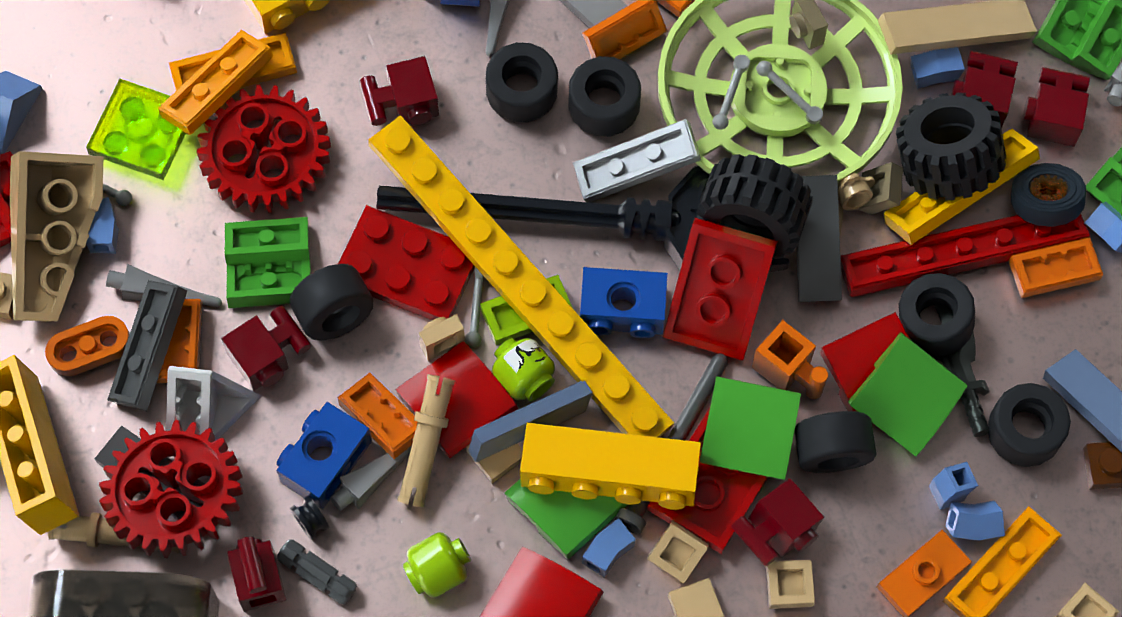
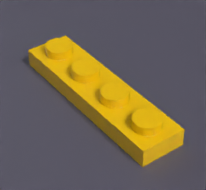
M1011 128L1003 133L1006 152L1005 169L999 172L1000 178L995 183H988V189L983 192H973L972 197L964 199L963 196L955 197V200L948 201L945 200V197L935 200L929 198L928 193L920 195L914 192L902 200L899 206L890 208L883 213L885 224L912 245L1040 159L1039 149Z

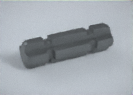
M289 539L279 550L278 561L289 569H292L294 566L297 568L295 573L322 592L330 591L329 597L339 604H346L356 591V583L344 574L339 577L337 575L339 571L311 551L306 554L304 546L295 540Z

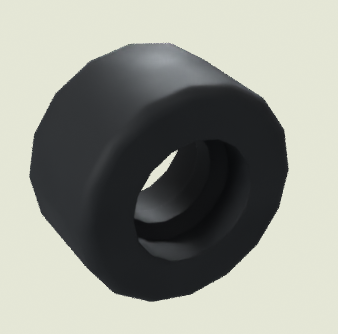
M516 42L502 47L492 55L486 67V96L490 106L501 117L512 122H530L540 119L552 109L557 99L558 69L553 57L545 49L532 43ZM517 74H528L533 76L538 81V84L528 91H515L506 85V80Z
M599 56L586 60L576 68L569 81L568 109L573 121L583 131L594 136L610 137L623 133L635 122L640 111L641 83L636 71L627 62L615 57ZM599 88H610L621 97L617 103L607 106L592 102L589 99V93Z
M341 263L326 266L304 278L294 288L290 296V306L305 334L313 340L324 341L340 337L358 327L370 315L373 309V297L359 272L352 265Z
M942 273L926 274L913 280L903 290L898 304L899 319L909 338L932 357L947 356L960 350L970 340L975 327L974 298L968 287L956 277ZM931 305H942L953 311V318L950 322L943 325H931L925 323L920 318V313L924 308Z
M1035 383L1018 384L1003 393L990 413L988 421L990 443L998 455L1011 464L1023 467L1041 465L1054 457L1068 437L1071 424L1068 407L1062 398L1047 386ZM1018 412H1028L1037 416L1045 427L1043 435L1032 439L1020 434L1013 425L1015 414Z
M856 411L830 412L804 419L795 427L794 434L799 466L807 472L832 473L851 470L867 465L877 455L872 421L865 413Z

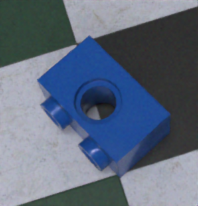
M583 267L580 317L596 335H610L613 331L628 332L636 338H651L655 334L663 335L668 273ZM624 299L631 302L633 307L629 310L621 311L612 304L617 300Z
M326 402L320 411L314 410L310 413L302 426V432L304 433L295 445L289 444L282 451L276 464L278 466L276 471L280 482L303 498L309 496L316 506L322 510L331 500L330 497L341 486L339 477L351 472L372 443L370 429L329 402ZM325 446L333 450L331 455L325 460L317 461L310 457L311 453L318 447Z

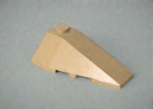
M19 151L11 157L10 222L13 320L58 321L73 281L74 271L82 249L85 248L89 237L88 233L94 216L103 198L104 156Z

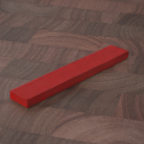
M1081 214L1077 219L1068 224L1055 227L1037 226L1023 220L1019 215L924 236L912 245L907 241H901L840 255L841 272L850 297L907 285L926 274L942 273L951 275L1007 262L1012 255L1089 238L1090 234Z

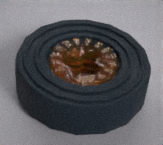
M1052 163L1031 165L1018 173L1013 180L1011 204L1015 213L1029 223L1047 227L1065 225L1077 219L1084 210L1086 185L1082 177L1069 167Z

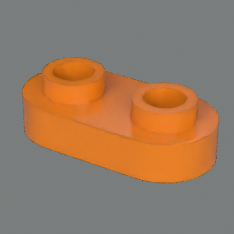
M102 316L55 334L46 345L45 356L49 365L57 374L74 376L121 358L130 333L121 319L114 316ZM113 336L117 338L112 346L103 345L107 337ZM73 351L77 353L72 361H63V357L67 352Z

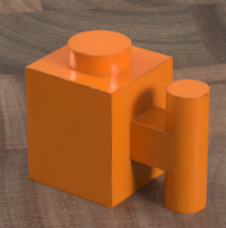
M784 320L777 325L755 351L752 368L778 389L788 390L797 381L806 388V395L810 399H818L823 393L828 378V371L824 367H813L811 365L816 345Z

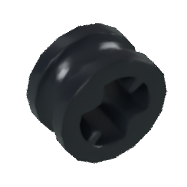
M306 496L303 498L304 503L302 506L297 507L293 505L290 507V511L306 535L313 540L316 537L317 530L323 529L326 531L330 527L313 500Z

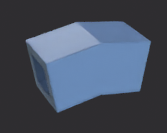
M958 47L932 50L910 56L911 70L917 89L938 83L954 82L959 79L965 70Z
M109 197L102 199L100 207L94 216L86 245L90 253L116 254L119 229L113 206Z
M1103 202L1085 221V224L1115 251L1122 253V215L1110 204Z
M968 462L944 468L932 479L929 485L940 510L950 507L951 502L960 503L965 501L968 494L978 487Z
M995 501L978 504L951 502L945 527L952 537L979 541L1005 536L1003 511Z
M618 518L596 535L582 556V564L605 578L616 560L635 546L636 539Z

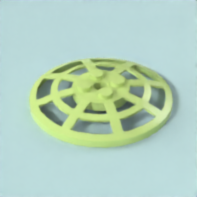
M695 0L682 12L670 29L662 48L658 69V98L667 126L677 123L670 100V87L694 92V102L698 116L709 133L696 141L701 160L695 163L705 172L710 174L714 164L709 162L704 156L720 146L733 155H757L760 158L775 160L776 163L784 164L789 168L810 164L830 154L847 167L836 174L839 183L851 173H858L863 170L879 154L892 133L900 111L903 90L902 74L897 54H890L878 19L860 1L822 0L844 12L851 20L835 35L827 30L823 46L813 55L788 45L789 29L792 30L789 21L791 16V0H775L774 14L749 17L729 27L726 26L713 9L728 0ZM701 19L715 38L702 53L696 67L695 76L672 71V62L680 42L689 29ZM773 28L772 44L757 47L749 52L737 39L739 36L751 31ZM862 31L872 40L881 57L887 76V86L862 87L858 66L852 54L846 48ZM724 48L733 60L738 55L747 56L750 60L749 69L742 73L731 103L736 116L728 120L729 123L725 129L718 130L712 123L713 117L709 111L706 94L725 97L731 80L707 78V74L712 62ZM835 56L846 72L849 89H827V81L822 68ZM761 61L770 62L773 71L811 107L817 106L823 111L824 105H849L845 120L838 131L832 135L819 123L810 124L806 120V113L788 96L776 98L770 95L767 87L774 83L767 76L762 77L758 74L756 69L758 63ZM887 103L885 117L879 133L861 156L843 144L857 123L862 104ZM746 128L760 135L767 136L766 155L747 150L731 139ZM802 132L806 133L819 145L816 149L803 154L783 156V138L795 136Z

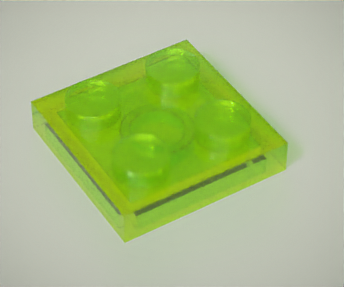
M119 79L86 146L88 154L104 156V160L164 180L186 134L163 119L159 113L158 108L170 95Z

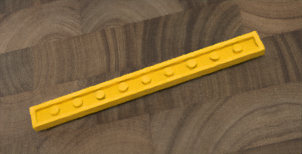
M401 115L368 139L369 147L577 382L586 381L593 392L591 398L623 434L660 438L673 427L674 422Z

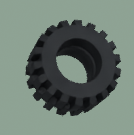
M948 93L939 94V97L935 99L929 97L922 100L923 104L920 106L914 105L909 109V115H903L899 121L900 127L896 131L903 173L909 186H914L915 191L920 195L928 193V197L937 200L940 197H945L946 201L955 200V197L963 196L965 199L972 197L973 192L985 191L988 189V183H995L1000 178L999 172L1004 171L1006 166V152L1000 116L997 111H994V107L990 102H982V98L976 95L966 97V93H956V95L949 96Z
M738 154L732 155L731 158L725 157L719 160L718 164L714 165L696 213L698 214V219L777 241L773 258L779 259L783 258L785 254L790 255L793 253L795 247L798 246L813 202V196L810 195L811 189L809 185L803 183L804 179L799 174L793 173L791 168L786 165L778 164L775 160L769 158H760L757 155L748 154V156H742Z

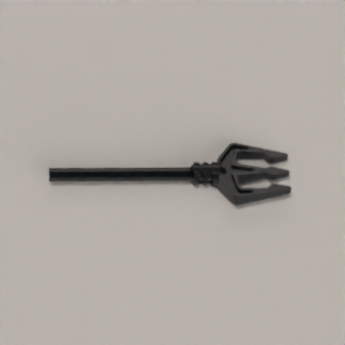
M700 166L693 167L668 195V200H658L655 206L651 205L649 199H643L641 205L636 204L635 198L627 197L622 204L614 205L478 193L470 194L493 219L612 228L619 230L624 235L623 238H631L634 232H637L640 239L643 240L647 238L648 233L653 234L656 241H665V249L680 270L694 219L698 216L696 212L710 174L705 172ZM379 185L376 204L378 210L428 214L406 188ZM784 257L779 259L773 258L769 272L788 269L790 260Z

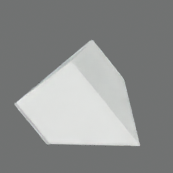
M169 366L167 375L166 431L171 430L174 420H179L183 431H186L192 422H196L200 435L206 429L211 428L216 441L262 395L211 370Z

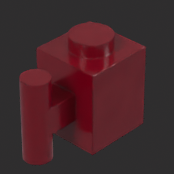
M970 51L966 65L968 68L963 81L955 80L951 95L966 93V97L976 95L982 98V102H990L994 107V111H997L1000 116L1002 128L1009 112L1018 62Z
M425 56L386 65L389 86L378 88L375 76L372 75L365 76L359 81L373 126H379L387 122L384 109L395 107L398 117L401 115L411 125H421L427 123L433 117L439 116L438 97Z
M1041 67L1038 83L1041 84L1034 98L1028 96L1022 120L1029 122L1026 137L1075 147L1084 127L1089 93L1086 92L1089 87L1090 77Z
M279 306L270 313V317L277 325L272 330L268 331L256 315L221 338L227 355L253 391L261 386L266 388L274 385L284 376V371L289 369L286 356L282 351L284 347L290 344L298 355L306 353L312 347V344L284 306Z
M789 478L758 501L748 517L750 522L745 516H742L731 525V528L762 564L767 567L779 555L784 557L794 548L799 553L808 548L819 537L815 530L824 519V516L792 479Z
M252 536L239 539L236 545L237 549L227 551L238 600L243 611L246 612L287 601L271 541L262 542V539Z

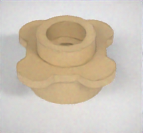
M851 173L838 183V200L844 210L858 209L871 200L873 193L870 188L875 184L873 176L864 178L860 177L857 173Z

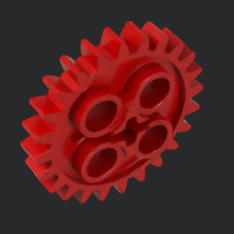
M257 85L254 96H249L244 88L240 89L241 100L236 102L230 97L226 101L227 108L225 110L219 108L214 113L216 120L207 119L203 123L208 133H200L197 136L199 144L203 146L196 149L198 159L202 161L199 165L202 175L208 176L206 180L210 189L219 187L218 194L222 201L232 195V202L236 209L244 201H248L251 213L256 211L259 203H264L267 212L272 213L273 203L279 201L286 210L289 206V197L293 196L300 202L304 201L301 191L303 188L315 192L316 185L312 177L325 178L326 176L324 167L321 165L329 164L331 161L329 152L326 151L331 148L330 137L326 136L328 133L326 121H319L321 117L318 108L309 110L308 98L304 97L295 103V94L292 89L284 97L280 96L277 85L273 86L269 95H264L261 85ZM280 119L281 121H279L277 125L274 127V129H272L275 121ZM251 121H263V124L257 128L246 127ZM290 135L300 136V139L294 143L283 142ZM235 154L245 155V158L239 162L233 163L228 161ZM256 167L254 175L251 178H247ZM271 169L283 171L277 177L269 178L264 176Z
M174 420L170 431H165L161 422H157L155 434L149 435L144 428H140V441L136 443L127 437L124 439L128 448L126 453L113 450L112 455L117 462V466L107 465L103 468L107 477L111 479L99 482L100 489L106 495L99 499L103 510L108 511L104 515L109 526H115L113 531L119 540L127 537L126 541L130 549L134 550L142 544L146 556L149 557L157 547L160 548L164 559L169 558L172 547H178L183 557L187 556L188 544L194 543L197 548L203 550L204 542L202 537L208 535L218 540L219 535L215 527L218 524L227 527L232 525L226 511L236 512L240 510L237 500L233 497L243 495L244 491L241 484L236 482L243 478L239 466H234L238 462L234 452L227 451L228 446L224 438L215 441L211 428L206 429L200 435L196 422H192L186 431L182 430L179 420ZM168 456L175 457L170 464L158 466L163 458ZM142 470H147L148 472L154 474L155 478L140 472ZM202 476L211 477L206 484L193 486L198 478ZM160 482L163 483L166 487H168L167 489H165V491L163 490ZM178 486H179V488H180L182 494H180L177 490H175ZM150 491L145 499L133 501L137 493ZM188 499L203 505L196 507L189 503ZM185 511L184 516L180 520L174 522L167 521L172 513Z

